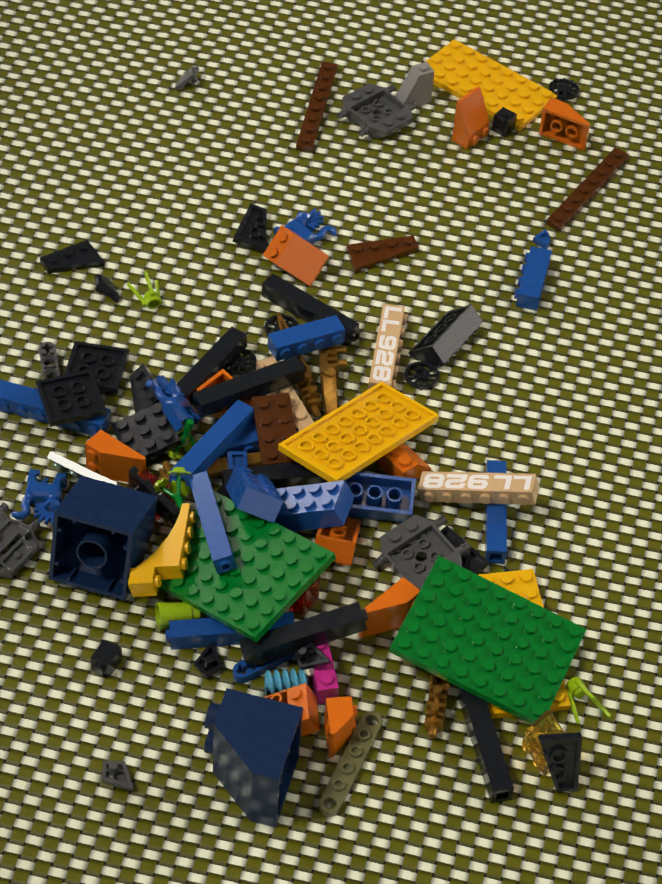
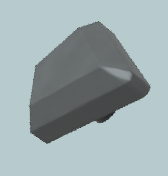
M193 66L182 74L175 85L177 91L190 81L193 84L198 81L196 77L199 71L198 66Z
M103 761L102 782L133 791V784L125 761Z

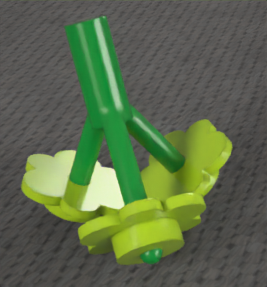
M187 419L182 430L177 432L182 445L176 447L175 450L171 449L168 451V456L171 459L178 460L183 457L179 450L186 444V441L190 440L189 444L184 448L185 452H188L201 439L197 438L194 440L191 435L194 424L192 419Z
M178 466L167 473L177 476V481H172L170 488L166 489L169 483L167 478L158 480L153 487L157 493L165 492L181 510V506L184 503L183 500L190 493V488L185 486L184 481H181V476L191 475V472L185 471V468Z

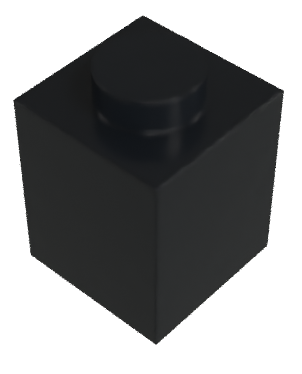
M505 107L501 108L494 114L492 131L503 137L508 136L515 129L517 114Z
M103 640L90 657L91 670L98 675L110 678L122 661V648Z

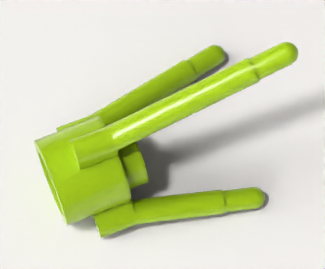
M144 271L149 289L145 293L144 298L130 283H127V286L141 301L143 307L147 306L149 309H155L162 303L158 280H155V292L147 271Z
M573 677L566 683L576 724H580L573 697L580 699L587 695L608 718L611 717V714L587 689L580 677Z

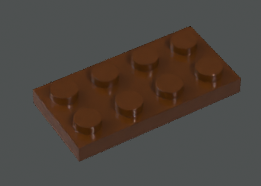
M290 394L251 397L262 466L296 462L278 451L279 443L296 434Z

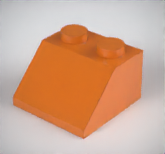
M401 444L377 461V464L390 476L418 479L421 477L422 471H431V467L406 444Z
M352 696L326 698L324 728L328 758H333L351 739L352 730L356 729L357 706L353 705Z

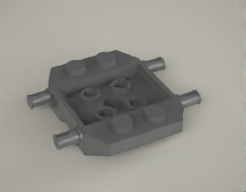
M369 83L342 97L343 111L337 113V117L339 119L346 117L352 123L359 125L361 130L358 133L361 137L367 134L371 138L387 137L413 123L411 111L418 108V105L415 102L409 105L402 103L391 94L396 91V87L393 85L383 88ZM373 101V103H371V104H369V105H367V106H363V105H365V104H367V103Z
M2 502L0 505V556L8 546L13 544L19 535L21 536L0 558V577L12 578L39 551V543L34 532L40 527V523L34 520L28 526L19 520L11 519L5 513L9 506Z
M415 514L380 537L382 554L371 561L375 569L386 563L391 570L398 574L400 579L404 577L421 590L438 556L462 567V554L471 549V546L466 541L458 548H455L438 528L447 523L444 515L435 521H431ZM423 534H426L425 537L420 538L416 543H414L410 547L403 549L402 552H400L396 556L394 555V553H396L412 541L416 540ZM419 556L427 557L423 562L416 560Z

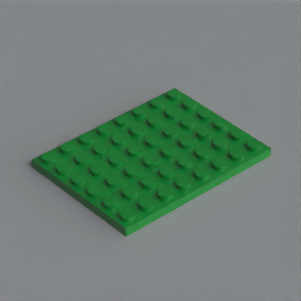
M214 492L237 568L217 574L198 510H196V523H193L194 536L190 540L191 553L187 556L188 569L185 570L184 579L161 580V587L158 588L257 643L336 559V556L332 551L275 522L272 523L237 509L233 500Z
M438 556L388 652L541 728L586 629Z

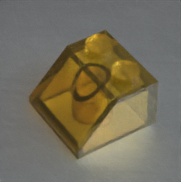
M550 710L543 713L525 730L522 741L524 751L530 754L535 767L540 769L544 776L550 774L538 735L565 733Z

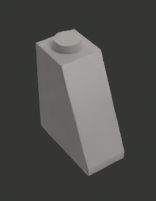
M427 62L413 65L395 97L405 105L413 102L417 103L418 106L431 103L434 70Z

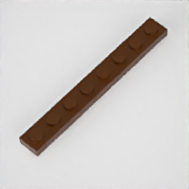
M331 62L321 63L296 143V150L313 152L338 64Z
M614 148L548 217L546 225L561 232L628 161L630 154Z

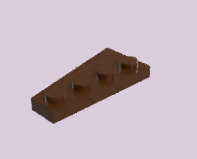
M414 235L348 244L346 245V252L356 274L361 269L374 268L375 264L381 262L385 264L393 258L400 259L417 253L419 247Z

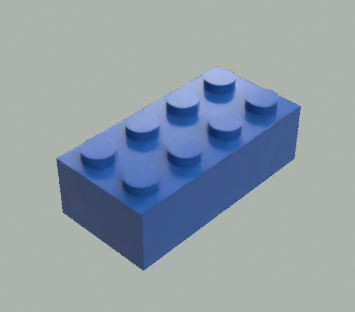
M241 466V468L234 467L225 488L236 508L274 523L284 501L280 493L277 492V488L274 487L273 482L270 481V477L261 473L255 475L252 473V470Z
M357 472L345 480L355 496L347 516L401 523L412 517L416 485L415 478Z
M345 480L277 488L276 490L280 493L284 502L274 522L291 531L344 526L355 496Z

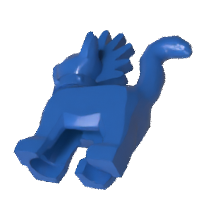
M314 208L309 213L298 212L296 218L284 226L312 245L323 239L326 233H331L333 236L337 235L336 228L329 225L322 227L317 233L312 232L315 231V228H319L320 224H323L322 219H324V216H320L321 211L316 212L317 208ZM277 226L274 228V236L276 235L280 227Z
M159 375L155 378L157 382L154 380H147L145 382V386L147 388L150 387L154 391L155 396L161 403L164 415L176 432L182 430V422L186 424L187 419L194 421L193 426L202 419L194 411L190 402L185 398V394L181 392V388L173 378L168 382L164 375Z
M30 469L25 496L21 502L22 511H13L12 517L16 520L27 518L31 512L30 503L35 504L34 513L36 514L34 518H39V523L45 519V525L51 520L53 525L54 512L63 501L62 489H65L67 486V474L57 473L54 481L48 483V478L46 477L44 480L37 479V476H40V470Z

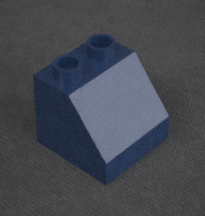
M81 475L54 512L49 580L125 601L131 593L128 586L130 570L143 562L154 530L157 496Z
M226 688L221 705L211 702L208 707L204 728L209 729L204 745V752L213 755L214 775L251 822L276 828L299 759L303 707Z

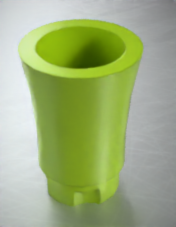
M156 602L155 617L158 630L169 628V621L200 619V611L185 602Z

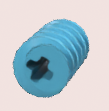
M292 668L290 674H288L286 669H283L280 675L279 671L275 669L272 676L270 671L266 670L264 675L265 696L268 691L274 694L276 690L280 692L304 683L308 685L307 673L305 674L304 670L299 669L297 674L295 669Z

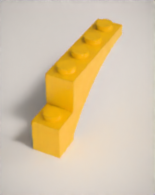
M190 503L182 504L174 527L159 548L140 565L131 568L128 586L133 597L157 596L158 587H161V580L184 579L185 570L188 569L187 556L191 553L190 540L194 536L193 523H196V512L192 510Z

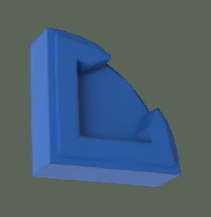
M543 230L533 237V242L543 249H548L550 246V235L546 230Z

